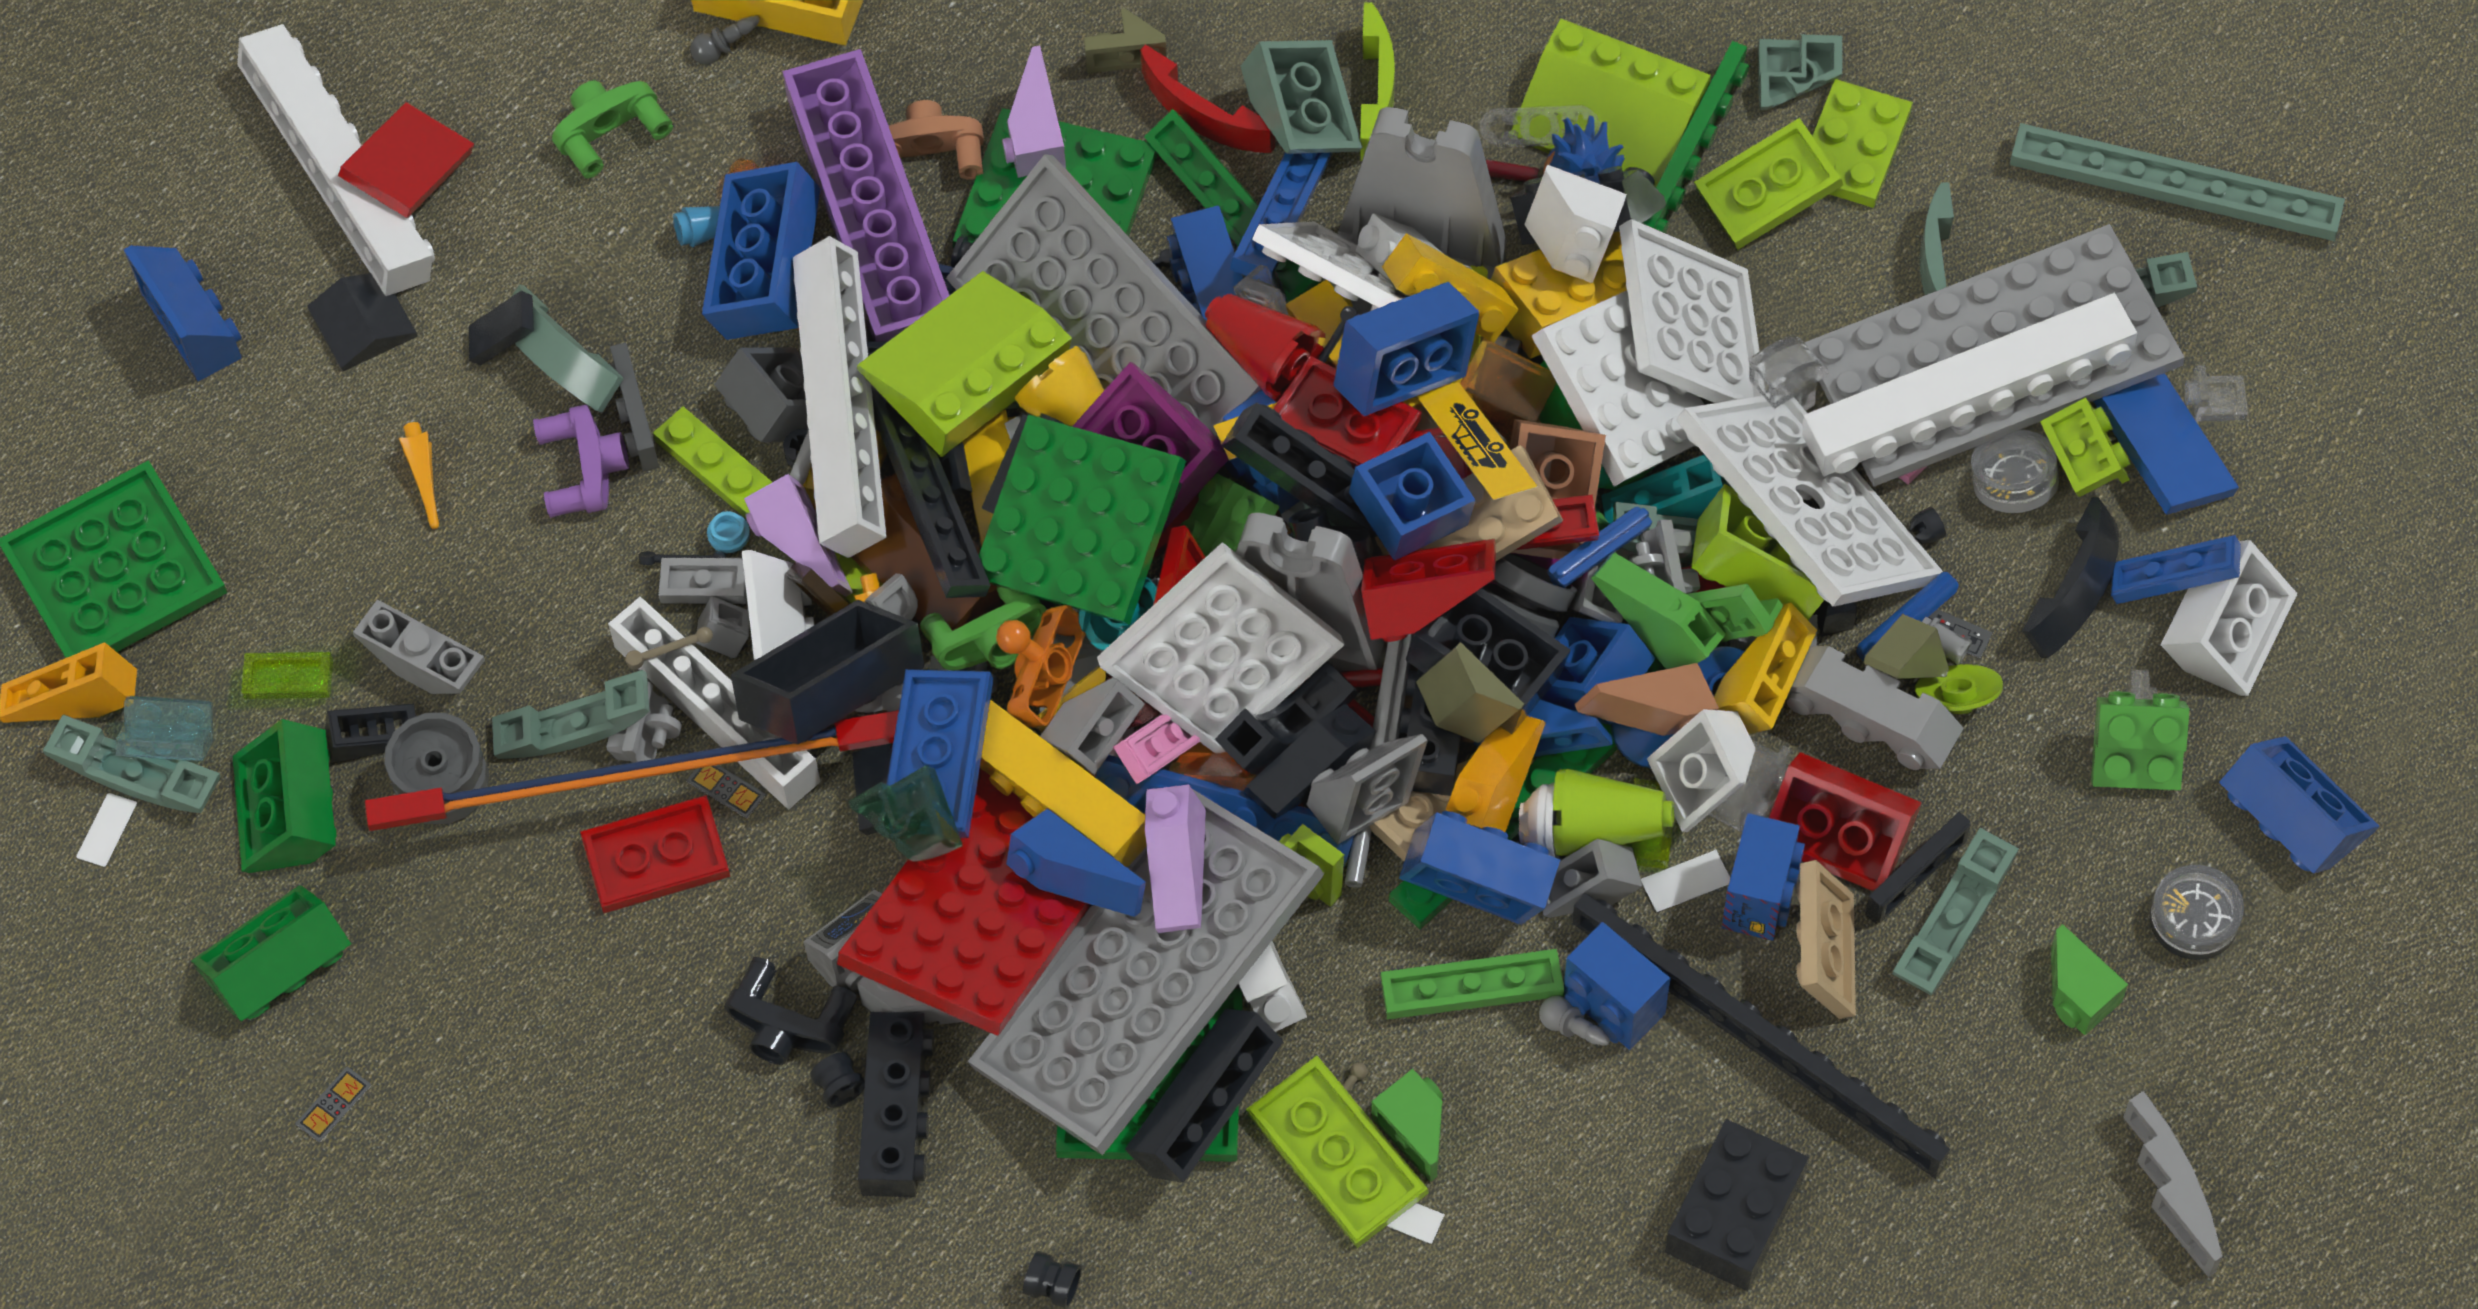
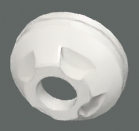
M1554 783L1542 784L1531 794L1525 803L1520 804L1519 839L1521 844L1529 842L1541 845L1549 850L1550 856L1560 859V856L1556 855L1553 838V825H1557L1556 811H1553Z

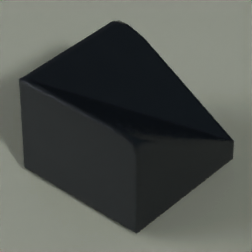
M1825 600L1814 613V615H1817V624L1822 637L1852 629L1857 610L1855 602L1833 607Z

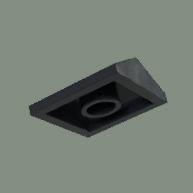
M371 273L340 278L307 306L342 372L418 337L396 295L385 296Z

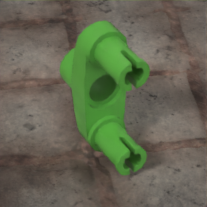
M594 80L582 84L573 92L570 103L575 110L557 125L552 135V141L561 154L569 156L584 178L587 179L599 174L604 167L602 159L589 142L634 117L640 119L655 140L669 135L673 129V123L657 103L658 97L646 82H631L606 91L600 82Z
M997 586L998 595L1006 605L988 612L954 631L942 615L932 613L923 618L920 623V629L932 645V654L946 670H961L986 661L997 669H1005L1015 664L1018 654L1006 653L998 646L996 640L998 628L1008 620H1018L1028 627L1032 636L1040 625L1041 617L1047 610L1039 598Z

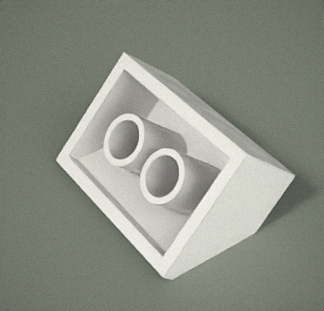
M2251 540L2239 541L2241 544L2240 577L2188 588L2161 643V646L2185 672L2240 696L2249 695L2297 596V592Z
M753 550L742 551L755 661L814 626L813 617L805 618L804 606L812 605V600L787 577L788 574L786 572L794 563Z

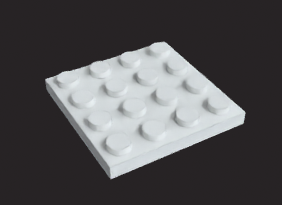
M1633 219L1620 225L1621 251L1624 260L1638 372L1714 403L1766 395L1748 269Z
M1314 221L1259 224L1252 238L1253 241L1264 246L1262 252L1265 255L1280 262H1285L1286 259L1300 265L1298 272L1318 282H1321L1322 278L1334 283L1336 285L1334 291L1339 295L1353 301H1358L1360 297L1373 304L1371 311L1391 302L1409 297L1397 290L1390 280L1384 277L1355 251L1357 244Z
M1628 291L1560 320L1531 335L1582 429L1606 435L1602 465L1614 486L1695 446L1689 441L1686 432L1676 419L1684 408L1704 404L1697 395L1638 372Z
M1222 542L1108 646L1097 659L1100 668L1118 679L1163 715L1167 714L1172 718L1170 719L1171 721L1179 725L1191 736L1196 735L1199 737V741L1215 754L1226 751L1214 739L1244 708L1257 715L1274 709L1345 644L1341 634Z

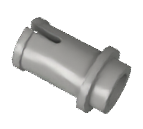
M1925 617L1922 621L1923 623L1937 628L1945 657L1959 665L1966 656L1972 640L1966 639L1940 625V619L1937 617L1933 620Z

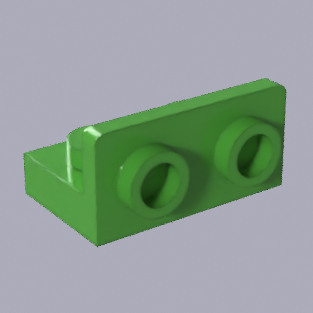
M1748 584L1687 594L1699 601L1726 635L1720 642L1750 636L1759 637L1767 634L1773 628L1775 619L1783 607L1778 598L1759 601Z

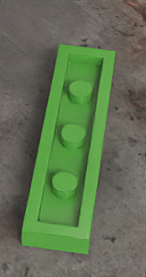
M1557 949L1381 972V985L1387 1020L1547 999L1552 996H1564V985Z

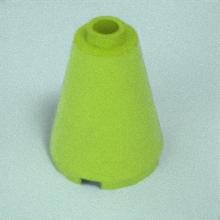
M1559 769L1556 773L1553 811H1556L1557 825H1553V838L1557 856L1568 857L1596 839L1624 845L1662 837L1665 835L1666 827H1673L1674 802L1666 801V795L1663 791L1572 769Z

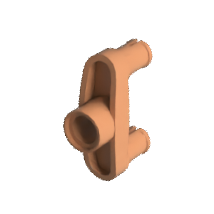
M920 100L913 102L906 108V121L889 126L900 158L956 150L959 175L962 179L973 180L976 179L977 175L983 174L981 145L984 142L982 125L978 120L965 116H942V108L938 103L930 100Z

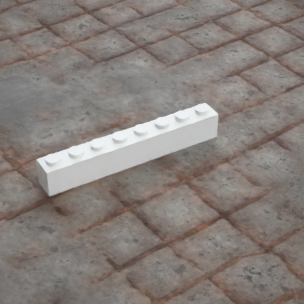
M283 24L239 38L238 66L365 266L373 275L384 295L389 296L429 282L431 266L435 261L434 251L429 241L426 239L422 240L412 215L408 218L402 216L338 176L341 165L362 145L359 142V136L352 123L347 124L342 116L336 97L333 94L329 95L325 90L318 69L315 66H310L305 59L299 40L292 38Z
M829 236L793 257L794 285L797 300V319L801 343L800 353L804 375L803 386L806 397L807 426L811 450L810 460L813 472L819 544L849 558L885 539L886 528L871 383L857 370V365L868 357L858 252Z
M2112 293L1804 414L1802 436L1823 477L1834 472L1845 473L1856 467L1859 462L1872 457H1886L1892 454L1898 447L1913 441L1924 442L1940 430L1951 426H1964L1983 413L1991 410L1994 412L2005 410L2021 398L2029 395H2043L2059 383L2067 380H2081L2097 368L2108 364L2111 366L2119 365L2134 354L2138 333L2115 293Z

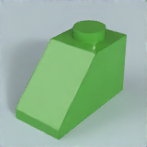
M2063 924L2057 928L2051 946L2052 1005L2055 1007L2058 1017L2071 1028L2076 1027L2086 1035L2122 1003L2128 984Z
M1412 1069L1371 1101V1119L1426 1179L1432 1182L1437 1178L1442 1121L1441 1099H1443V1095L1430 1078L1425 1077L1422 1079Z

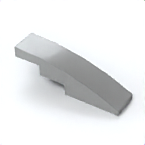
M2142 1091L2129 1100L2123 1118L2144 1143L2137 1161L2138 1164L2159 1188L2151 1207L2209 1278L2216 1273L2222 1259L2211 1211L2194 1169L2173 1131L2146 1093Z

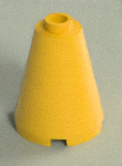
M1078 346L1069 349L1048 365L1049 369L1039 377L1038 375L1034 376L1018 392L1015 400L1023 410L1037 417L1043 413L1063 422L1065 425L1073 426L1103 393L1104 389L1085 352Z

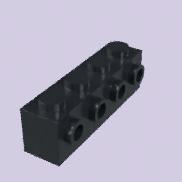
M1257 402L1242 411L1221 444L1223 448L1310 508L1324 507L1329 521L1336 526L1366 529L1369 531L1371 539L1377 536L1349 494L1355 471L1349 461L1337 454H1331L1318 445L1317 440L1303 430L1292 427L1282 420V416L1269 406Z
M1419 669L1417 671L1409 670L1406 696H1412L1413 701L1411 708L1403 707L1400 734H1407V737L1423 734L1428 740L1412 791L1451 796L1455 784L1462 736L1435 725L1416 683L1424 673Z
M1225 1009L1125 1150L1152 1178L1184 1183L1282 1045L1283 1039L1257 1012Z
M870 1012L858 1182L862 1196L916 1197L917 1181H925L926 1155L919 1154L920 1139H928L929 1114L928 1112H922L923 1097L930 1098L932 1074L931 1070H925V1057L933 1056L934 1029H927L924 1013Z

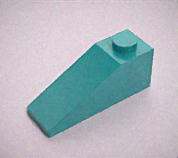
M1704 454L1602 494L1601 498L1605 519L1609 524L1614 522L1613 505L1615 502L1656 506L1658 515L1698 519L1724 484L1732 486L1724 477L1715 472L1711 461Z

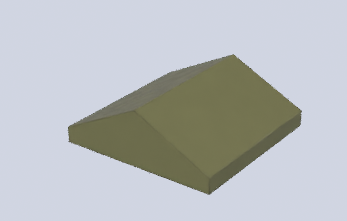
M1461 642L1416 681L1436 726L1479 743L1524 705Z

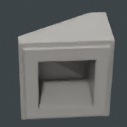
M711 596L698 619L697 630L706 626L713 632V638L708 643L696 642V644L731 658L737 657L749 637V611Z

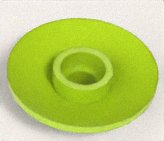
M1959 664L1948 666L1947 677L1920 678L1915 686V693L1918 699L1923 692L1938 699L1950 713L1966 714L1997 699L2002 693L2003 681L2001 676L1990 668L1972 664Z

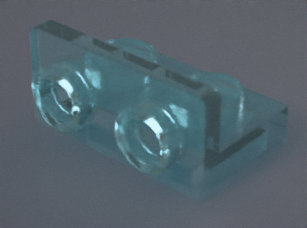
M128 696L124 701L125 723L115 740L116 756L203 761L213 742V704L211 701Z

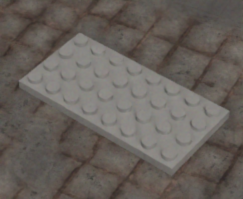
M1043 155L946 277L949 283L958 290L980 272H986L1042 307L1072 337L1070 349L1078 346L1085 352L1104 390L1129 362H1133L1199 419L1218 439L1219 437L1213 425L1223 422V416L1261 390L1259 385L1206 328V320L1053 155Z
M2110 224L1803 343V352L1830 404L2112 293H2115L2138 333L2134 354L2119 365H2105L2092 370L2088 376L2081 380H2067L2054 385L2051 390L2043 395H2029L2016 400L2005 410L1999 412L1991 410L1976 416L1973 421L1964 426H1951L1940 430L1924 442L1913 441L1898 447L1892 454L1886 457H1872L1862 461L1861 464L1873 487L2038 423L2085 397L2091 402L2181 367L2185 358Z
M1195 790L1193 791L1206 809L1201 928L1163 933L1157 932L1146 847L1128 867L1129 870L1146 882L1141 912L1133 917L1092 905L1000 1035L996 1036L990 1033L968 1060V1063L974 1070L1101 1155L1114 1142L1324 876L1319 866Z

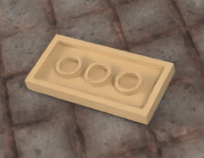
M1519 445L1512 449L1511 452L1538 487L1493 500L1472 473L1462 479L1476 499L1468 526L1418 550L1495 539L1497 561L1563 522V519L1526 449ZM1374 537L1383 555H1390L1379 537Z

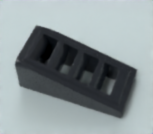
M414 703L327 711L325 730L330 761H349L384 753L395 731L394 721L401 719L403 724L408 719L416 717ZM384 723L385 734L378 735L377 724ZM366 727L367 736H360L359 728ZM349 731V738H342L341 732Z

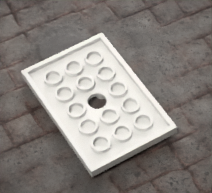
M1789 391L1684 408L1676 419L1686 432L1689 441L1700 448L1711 461L1715 472L1726 479L1737 492L1739 500L1753 511L1763 523L1765 531L1779 542L1790 555L1792 563L1806 574L1816 586L1818 594L1825 601L1829 602L1832 607L1925 587L1943 572L1855 468L1845 473L1834 472L1823 477L1802 436L1803 415L1807 414V412ZM1813 497L1819 504L1820 509L1808 506L1803 502V499L1810 500Z

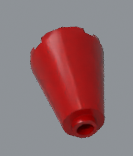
M1233 294L1216 297L1209 304L1205 312V318H1207L1206 328L1259 385L1266 396H1269L1276 402L1282 397L1310 356L1318 359L1324 349L1323 346L1318 344L1319 337L1326 338V334L1317 326Z

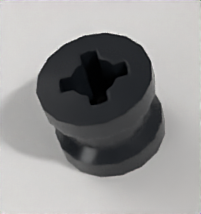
M838 1052L826 1057L810 1073L814 1084L822 1087L824 1090L823 1099L827 1106L831 1108L851 1102L865 1089V1080L861 1074L855 1073L852 1069L854 1063L847 1052Z

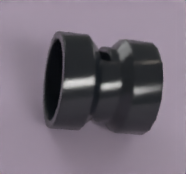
M1037 1251L1030 1262L1024 1279L1023 1294L1034 1298L1041 1296L1049 1297L1052 1304L1067 1309L1077 1291L1082 1266L1070 1261L1060 1264L1054 1261L1052 1255Z

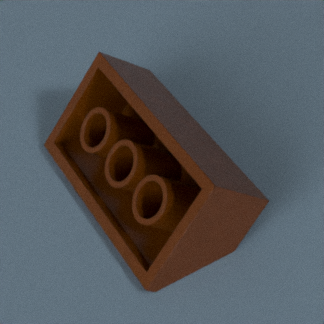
M896 473L881 480L886 538L851 556V558L867 574L876 573L880 587L895 574H902L917 597L918 608L912 621L917 622L920 628V623L924 617L932 613H939L954 631L972 620L1004 606L1005 603L998 595L997 586L990 584L986 597H945ZM973 541L979 555L981 548Z

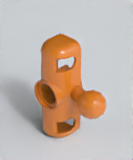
M1064 605L1047 609L1041 617L1040 625L1033 639H1030L1031 635L1028 627L1018 620H1008L997 630L996 640L998 646L1006 653L1018 654L1014 665L1017 680L1011 699L1007 703V712L1029 728L1047 726L1051 722L1065 686L1072 676L1073 666L1086 633L1082 631L1079 624V614L1071 606ZM1056 634L1075 636L1073 644L1068 648H1064L1065 645L1063 643L1053 644ZM1029 705L1047 708V713L1040 719L1031 711Z

